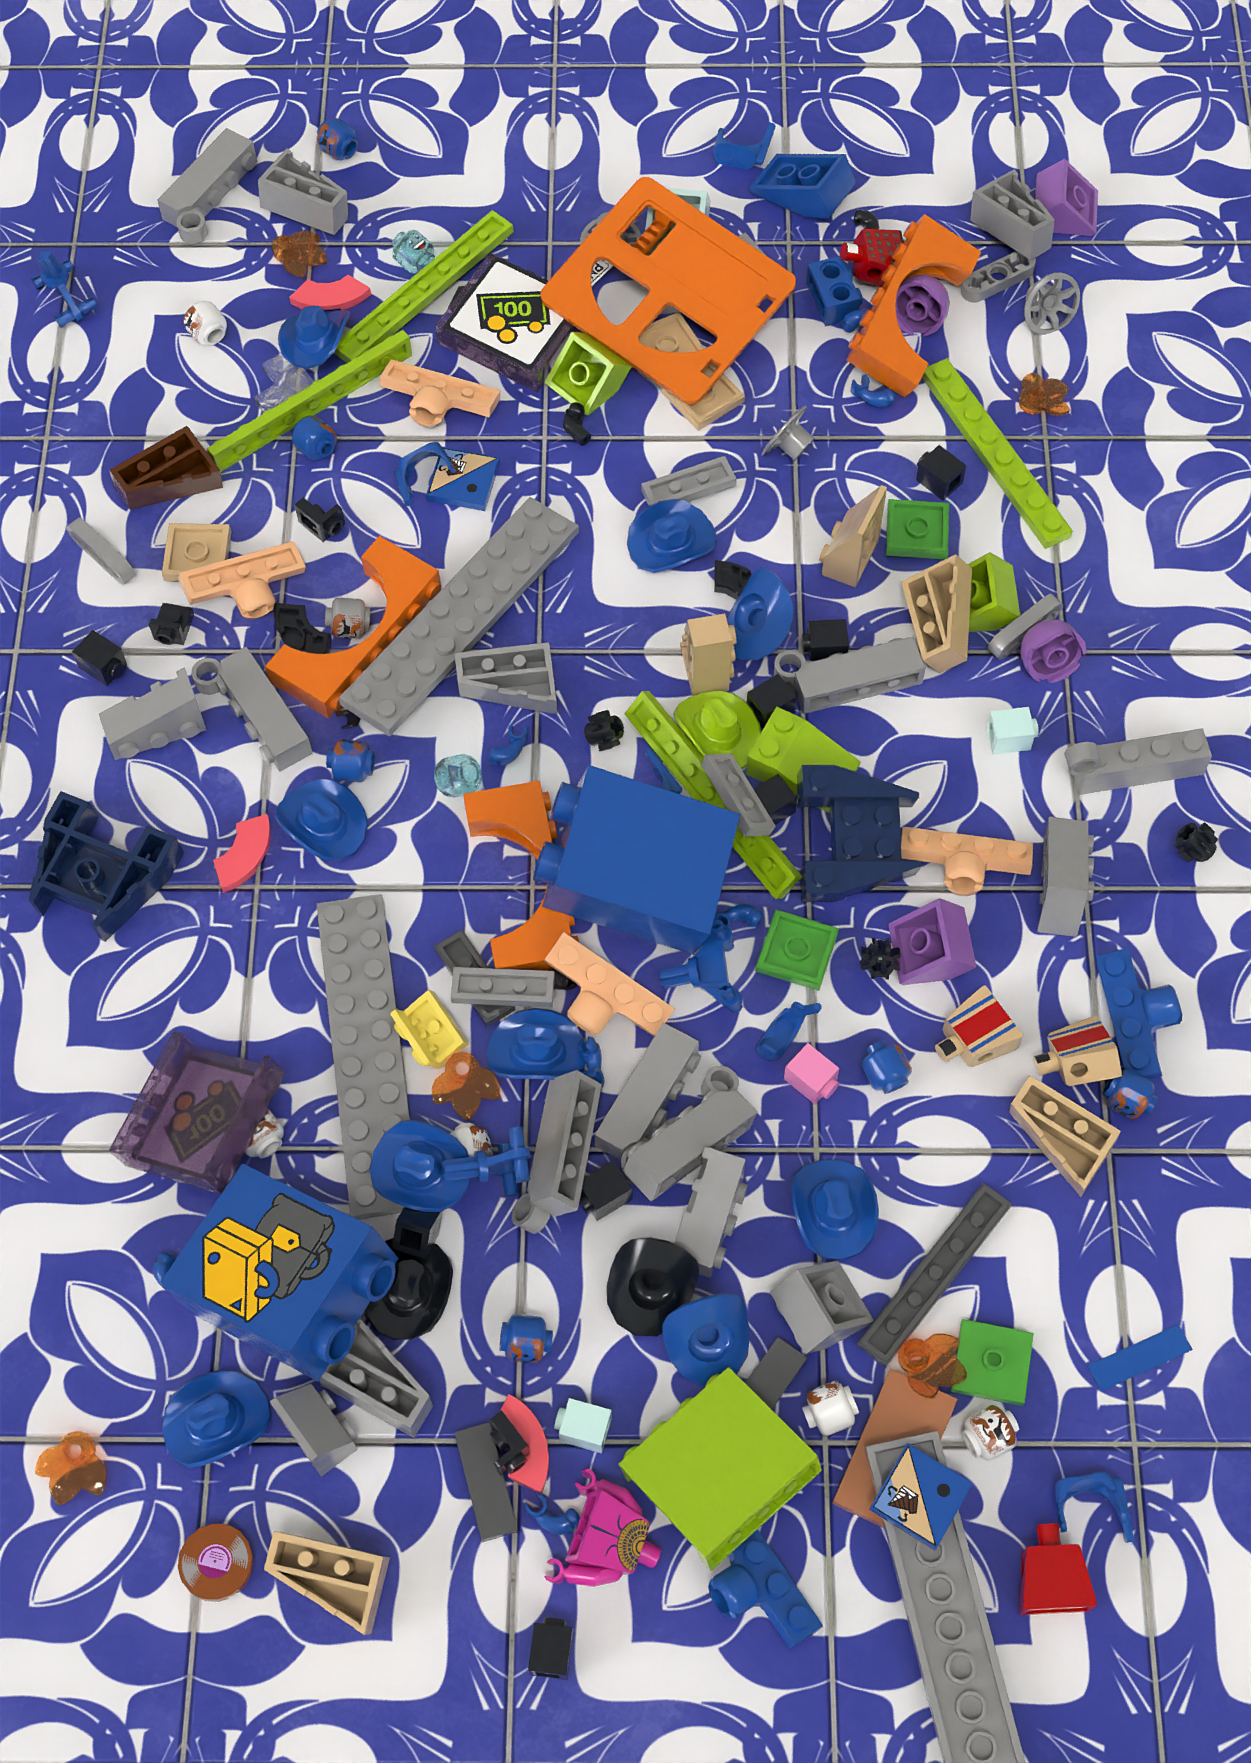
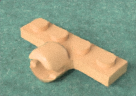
M392 359L380 376V387L414 396L409 404L411 407L409 413L412 419L423 427L438 425L446 412L451 408H458L490 417L500 400L499 389Z
M292 541L179 573L178 580L190 605L230 595L234 598L243 617L257 619L270 613L274 608L276 600L268 584L305 572L306 566L295 542Z
M903 827L901 855L902 859L943 865L945 867L944 883L947 888L955 895L971 896L983 888L985 871L987 870L1030 875L1033 860V843Z
M563 932L544 960V962L580 987L579 995L567 1013L573 1023L590 1034L597 1035L601 1033L611 1017L617 1013L655 1037L662 1023H666L675 1008L565 932Z

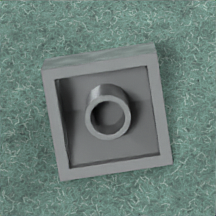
M838 1260L797 1269L770 1291L778 1311L784 1316L794 1333L796 1342L802 1347L805 1354L827 1349L874 1322Z
M309 1384L277 1396L270 1401L283 1424L321 1477L357 1451L352 1441L357 1434L345 1418L341 1421L336 1419L331 1412L336 1408V1405L324 1389L318 1393L314 1386Z

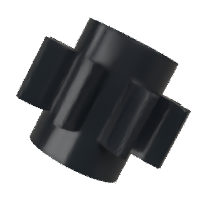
M609 710L588 716L590 723L586 724L584 734L590 745H598L600 752L620 745L619 739L623 737L624 726L618 716H610Z
M1205 822L1200 827L1195 823L1185 825L1180 829L1176 837L1178 843L1175 844V847L1179 850L1178 854L1188 863L1193 858L1198 862L1207 861L1214 855L1217 849L1215 843L1218 841V838L1214 835L1215 831Z
M872 938V943L868 948L861 947V955L864 957L860 960L861 970L869 969L871 979L884 977L888 980L893 970L900 971V963L897 960L901 957L900 948L895 947L892 949L890 938H887L885 941Z

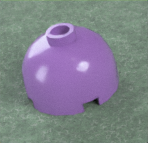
M916 275L911 276L900 284L895 303L900 329L911 335H914L913 330L924 333L923 336H928L938 331L947 318L950 306L948 292L940 281L931 276Z
M1057 619L1044 620L1034 625L1023 637L1020 647L1024 667L1032 678L1040 682L1039 679H1047L1049 683H1055L1067 678L1080 666L1078 660L1083 653L1084 656L1086 654V644L1081 635L1069 623Z

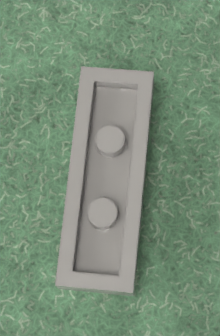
M722 456L642 483L641 491L649 506L669 499L689 502L736 486L737 478L726 457Z
M732 754L706 755L701 765L727 809L740 814L738 827L743 836L770 835L776 826Z
M454 967L450 999L452 1003L553 1008L555 972Z

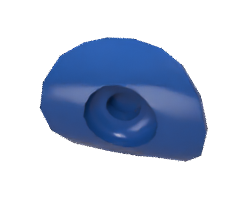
M313 305L301 309L300 314L288 317L281 325L278 334V345L282 356L295 367L310 369L322 365L335 352L350 316V311L324 312L320 306Z
M669 499L646 507L635 517L629 526L627 548L631 560L641 570L657 573L669 570L711 552L715 548L717 536L713 524L702 510L687 501Z
M762 567L752 573L727 617L728 626L734 625L737 641L736 644H733L735 658L740 660H759L774 652L788 635L793 620V602L786 585L774 572Z
M330 779L307 782L290 792L278 804L274 817L278 825L298 844L322 860L341 861L354 855L364 843L368 828L365 809L357 796L348 787L336 780Z
M537 1008L517 1011L506 1017L491 1034L486 1049L488 1069L498 1077L511 1079L554 1080L558 1076L575 1070L581 1072L586 1062L578 1049V1043L584 1037L578 1026L561 1013Z
M416 1120L400 1121L384 1133L374 1149L369 1168L372 1186L382 1197L398 1205L422 1212H442L458 1203L470 1184V1178L451 1181L444 1180L442 1162L449 1159L469 1157L468 1151L456 1137L441 1128Z
M820 1160L805 1164L793 1175L791 1193L799 1232L810 1250L822 1258L841 1261L860 1254L873 1241L878 1227L879 1216L877 1194L871 1178L862 1168L844 1160Z
M719 1293L683 1304L669 1313L662 1325L665 1348L672 1364L684 1378L699 1385H706L712 1376L717 1373L721 1374L728 1367L737 1375L748 1357L750 1337L747 1313L743 1300L736 1294Z
M217 1370L200 1375L180 1387L165 1407L162 1425L165 1446L176 1462L188 1468L204 1466L251 1444L264 1434L271 1420L269 1400L256 1381L238 1371Z

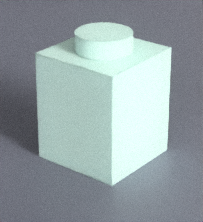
M1029 707L991 711L987 730L993 754L1031 750L1034 738L1038 737V724L1035 718H1031Z
M569 1398L566 1409L559 1408L554 1429L559 1430L560 1442L602 1453L612 1420V1411Z

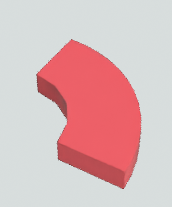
M350 275L331 283H317L307 279L289 299L290 304L300 309L314 305L320 306L323 311L338 308L345 310L367 299L371 295L370 287Z
M267 814L236 823L237 835L233 846L224 855L213 860L223 893L240 886L251 878L257 871L256 868L262 862L264 856L268 853L271 842V826Z
M508 1394L501 1410L528 1444L530 1454L526 1456L528 1459L527 1463L515 1473H509L508 1478L542 1495L549 1471V1452L545 1434L532 1411L520 1400Z

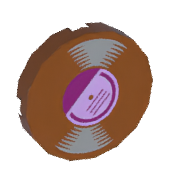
M210 1524L198 1528L186 1539L179 1552L178 1571L182 1583L192 1595L204 1601L221 1602L229 1599L228 1597L239 1593L247 1585L253 1573L254 1555L250 1543L239 1530L227 1524Z

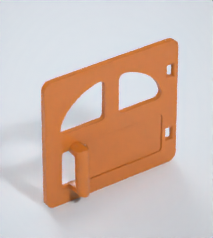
M642 177L631 186L542 288L541 301L550 310L593 338L682 402L694 405L703 399L795 289L796 278L787 269L654 179ZM646 207H651L656 211L655 220L631 246L620 238L642 211ZM674 223L675 227L663 239V241L657 246V248L649 256H647L648 253L661 240V238L667 233V231L673 226ZM600 260L607 261L649 290L647 296L620 325L612 324L605 317L592 291V270L595 263ZM765 298L773 301L765 312L758 308ZM672 306L712 333L717 338V341L702 350L674 353L642 345L639 342V338L665 307ZM710 363H713L718 368L708 378L702 372Z

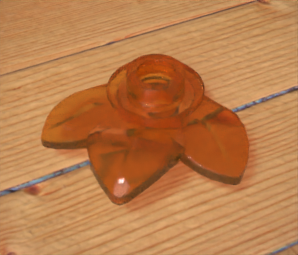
M297 231L291 236H278L272 242L271 249L274 257L283 263L287 272L297 277H305L307 266L324 265L328 262L326 253L317 245L320 241V236L313 232Z
M1030 373L1023 378L1021 382L1023 390L1019 395V406L1024 412L1036 415L1043 410L1055 416L1069 413L1070 408L1062 401L1068 393L1066 383L1054 378L1044 381L1038 373Z
M459 1052L453 1054L447 1060L445 1072L435 1079L432 1086V1098L435 1105L450 1101L456 1113L469 1121L477 1112L481 1098L490 1100L500 1098V1085L492 1071L479 1067L474 1056L466 1052ZM459 1063H465L468 1065L469 1071L465 1075H459L455 1070L456 1066Z
M934 1334L925 1341L913 1338L903 1343L898 1351V1362L900 1367L908 1373V1383L913 1391L925 1398H935L939 1385L954 1386L967 1378L964 1366L953 1356L960 1343L958 1338L948 1334ZM915 1356L921 1357L919 1360H911Z
M75 1431L65 1435L60 1441L59 1446L47 1448L37 1460L35 1474L41 1477H50V1494L59 1506L72 1500L81 1488L97 1496L102 1495L107 1480L106 1465L95 1455V1442L85 1432ZM74 1443L81 1447L79 1457H74L71 1454L70 1449Z

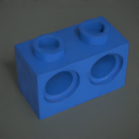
M840 256L808 264L806 284L825 326L840 323L846 314L859 310V305L863 303L861 291L859 288H855L851 269L849 266H845Z

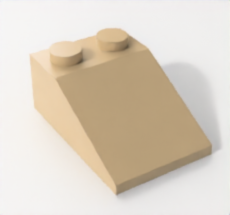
M882 485L849 509L842 522H836L831 535L833 540L830 545H824L819 561L823 562V576L856 588L879 542L887 487Z

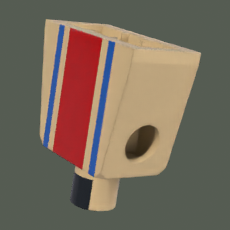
M984 985L945 1019L942 1030L947 1038L936 1044L935 1049L944 1062H948L960 1055L967 1066L975 1067L1017 1050L1024 1035L987 986Z
M1097 1015L1049 1033L1047 1038L1050 1052L1033 1056L1035 1068L1039 1076L1057 1071L1067 1086L1122 1076L1117 1046Z

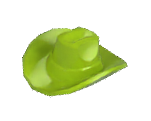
M720 690L703 692L679 703L673 713L676 722L703 757L711 754H732L741 769L747 766V756L761 734V729L753 709L744 699L734 693Z

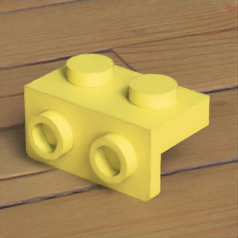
M427 990L404 1011L394 1009L390 1013L396 1022L394 1024L396 1032L403 1039L408 1040L413 1048L411 1051L412 1056L422 1066L440 1069L469 1045V1042L434 991Z

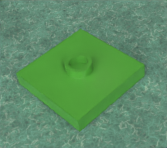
M888 499L886 556L947 559L949 503Z
M776 909L756 964L755 972L819 991L839 933V928Z
M962 1319L951 1392L1023 1406L1025 1404L1034 1333Z

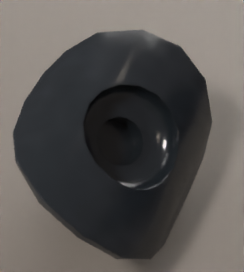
M652 1237L631 1239L623 1244L615 1255L606 1287L607 1305L616 1323L635 1336H659L662 1334V1325L668 1314L691 1301L699 1276L697 1260L685 1248L662 1239Z
M393 1238L385 1242L399 1258L395 1263L393 1284L382 1299L376 1302L370 1301L364 1311V1316L377 1332L393 1340H413L430 1332L440 1320L451 1290L453 1277L452 1263L448 1255L435 1243L424 1259L392 1249Z

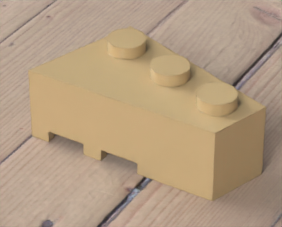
M956 554L901 581L922 660L939 674L967 661L972 568Z
M725 613L687 620L680 648L692 696L710 691H729L730 678L734 677L732 661H735V650L733 644L737 642L734 625L728 626Z
M1030 1075L1011 1103L1009 1111L1011 1116L1080 1197L1084 1194L1121 1133L1114 1126Z
M274 1531L264 1570L303 1596L310 1598L326 1611L336 1615L363 1635L372 1634L390 1557Z

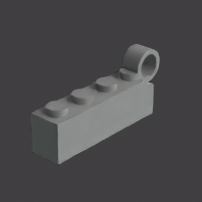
M226 128L157 199L162 219L178 227L180 238L184 242L195 244L206 238L208 230L204 217L214 207L219 205L222 198L231 189L236 187L239 180L248 171L252 170L257 162L253 141ZM197 226L195 228L188 229V227Z
M909 637L905 639L895 638L888 643L877 646H864L857 651L845 654L836 653L826 659L814 662L806 661L804 656L797 651L786 650L779 653L775 659L774 676L779 674L785 682H790L794 686L803 714L920 685L923 683L926 667L914 637ZM785 664H793L799 670L794 673H787L781 667Z
M247 647L220 660V662L213 658H204L194 664L191 674L197 690L207 695L218 692L221 695L228 694L231 699L228 701L230 708L237 718L240 716L244 718L246 723L243 725L252 741L258 739L262 745L259 747V750L268 764L273 762L279 772L313 754L308 736ZM207 672L217 673V676L212 680L203 681L200 679Z
M1203 728L1096 745L1093 742H1081L1069 747L1064 753L1069 771L1074 775L1079 795L1204 775L1212 757Z
M664 1022L595 1133V1147L621 1160L622 1174L631 1183L633 1182L623 1172L628 1160V1151L640 1141L644 1144L650 1140L648 1137L654 1128L658 1129L663 1125L668 1111L665 1110L670 1100L676 1101L679 1098L685 1085L682 1080L687 1072L692 1074L701 1060V1055L698 1054L699 1041Z
M725 1066L710 1068L701 1085V1093L704 1097L701 1104L695 1108L693 1106L687 1107L680 1113L676 1122L670 1126L667 1123L663 1124L654 1132L652 1139L645 1144L640 1141L628 1151V1160L623 1172L651 1202L702 1165V1154L705 1146L721 1151L750 1130L758 1111L737 1091L739 1079L730 1068ZM720 1081L724 1083L729 1090H718L712 1085L711 1082Z
M578 1070L558 1076L554 1080H549L530 1172L531 1180L528 1182L527 1187L528 1193L518 1199L512 1211L513 1224L532 1234L540 1232L545 1227L550 1214L556 1217L578 1210L602 1084Z

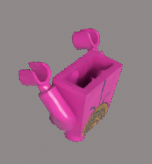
M584 1469L582 1475L587 1479H591L592 1482L588 1486H581L579 1483H575L578 1492L582 1496H586L587 1500L565 1559L566 1562L571 1564L566 1567L555 1558L548 1560L547 1563L550 1565H559L560 1572L554 1578L544 1576V1578L553 1584H560L566 1579L571 1584L595 1587L617 1582L622 1575L633 1574L638 1562L653 1568L659 1560L661 1547L645 1541L650 1522L642 1517V1509L628 1489L605 1479L597 1481L592 1470Z

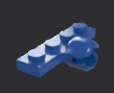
M1128 948L1096 956L1124 1069H1131L1148 1079L1163 1076L1153 1041V1033L1157 1029L1177 1025L1182 1021V1011L1175 989L1169 984L1148 990L1141 989L1138 985Z
M758 1529L728 1556L731 1565L716 1574L709 1582L708 1590L711 1600L723 1616L735 1619L753 1607H760L764 1610L790 1650L823 1627Z

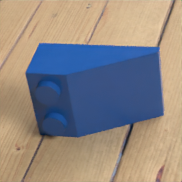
M776 154L749 189L752 194L804 217L825 219L834 213L856 181L846 154Z

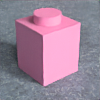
M807 1043L785 1067L784 1080L812 1103L816 1104L822 1097L828 1099L839 1086L837 1079L840 1068Z

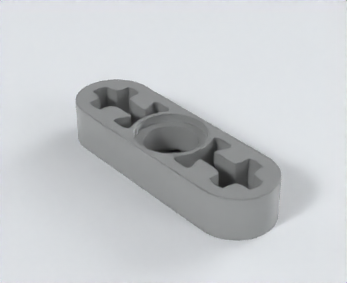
M1015 251L972 272L962 282V297L969 302H980L1031 277L1034 272L1036 258L1029 260ZM996 272L1002 273L1006 278L996 280L991 274Z
M78 517L66 526L69 535L76 544L117 582L123 585L135 575L129 562L82 518Z
M1053 594L1046 595L996 634L989 643L988 650L999 660L1006 658L1021 646L1023 637L1034 625L1044 620L1055 619L1062 611L1063 603Z

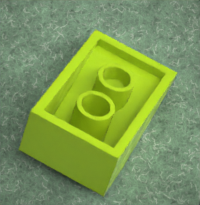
M776 706L747 756L746 775L764 783L779 774L797 796V774L802 765H836L856 772L861 761L807 720ZM817 807L830 813V807Z

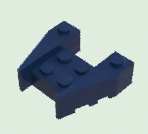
M802 765L797 774L798 807H830L832 861H805L800 869V874L802 875L800 879L801 902H836L845 899V897L860 892L863 893L875 887L916 875L923 866L922 861H902L899 807H913L919 798V792L836 765Z
M60 791L44 820L43 842L38 850L37 858L39 862L36 877H33L29 901L38 914L43 917L53 899L96 915L97 917L92 927L99 938L106 942L169 881L184 851L175 836L150 826H146L132 853L92 838L89 835L98 820V816L91 804Z

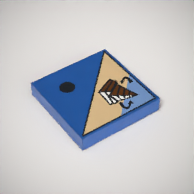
M443 447L452 461L456 472L452 473L442 457H438L426 493L427 501L485 511L500 465V458Z
M907 1443L869 1510L935 1551L973 1483Z

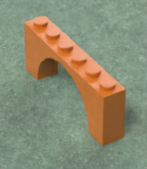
M926 214L917 222L911 221L903 234L906 240L904 243H900L892 256L895 262L884 272L881 278L884 284L872 296L870 302L874 305L871 310L868 309L860 320L859 325L862 326L860 333L856 332L848 345L851 351L846 359L904 398L918 386L929 363L911 348L899 327L895 303L901 282L911 276L927 275L946 280L958 287L972 274L982 253Z
M381 536L361 556L364 574L381 588L387 599L384 616L375 631L356 646L335 653H307L284 644L265 665L271 684L328 719L335 711H340L343 708L340 705L339 697L423 610L428 602L441 591L439 570Z
M540 780L463 794L470 837L493 836L513 841L527 849L537 860L544 842L552 843V839H557L555 822L548 820L546 811H551L548 791L542 792ZM543 898L537 911L522 926L508 934L490 939L495 969L548 971L550 968H553L544 960L563 932L579 942L578 935L571 936L570 926H575L574 917L542 907Z

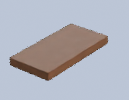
M890 1368L832 1504L884 1528L882 1518L869 1510L876 1498L865 1447L938 1431L941 1441L958 1399Z

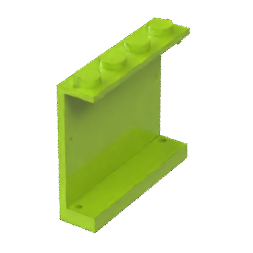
M729 1367L721 1374L717 1373L712 1376L702 1391L694 1398L686 1399L679 1406L677 1413L669 1420L657 1424L651 1431L650 1436L639 1446L631 1447L623 1456L624 1459L618 1463L624 1478L628 1482L632 1480L695 1547L701 1561L710 1571L716 1568L822 1471L818 1455Z

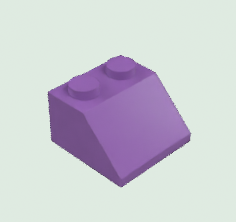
M1066 159L1037 173L1035 200L1039 199L1055 219L1053 233L1095 235L1097 229L1098 190Z
M939 898L888 924L892 947H899L901 957L897 959L900 963V971H897L899 984L901 985L951 980L977 968L965 909L960 905Z

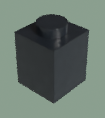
M938 445L931 452H925L918 460L916 481L942 501L963 484L966 465L942 446Z
M846 619L808 621L807 633L802 634L803 653L808 652L809 661L814 662L826 659L836 653H848L849 641Z
M94 630L72 651L79 669L106 686L114 679L120 677L127 666L122 649Z
M777 674L748 691L746 703L753 709L761 728L764 729L776 706L792 714L795 713L797 692L790 682H785Z
M779 774L754 788L755 793L775 825L796 813L797 796Z
M614 1160L583 1180L579 1205L585 1214L591 1212L596 1221L633 1200L632 1188Z
M404 1207L396 1220L392 1249L425 1259L439 1235L442 1212H422Z
M544 1618L543 1624L534 1623L528 1666L529 1675L568 1680L574 1632L573 1627H566L567 1621L557 1618Z

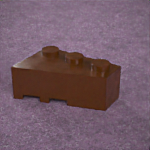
M188 426L183 427L109 470L113 487L130 510L223 488L219 468Z

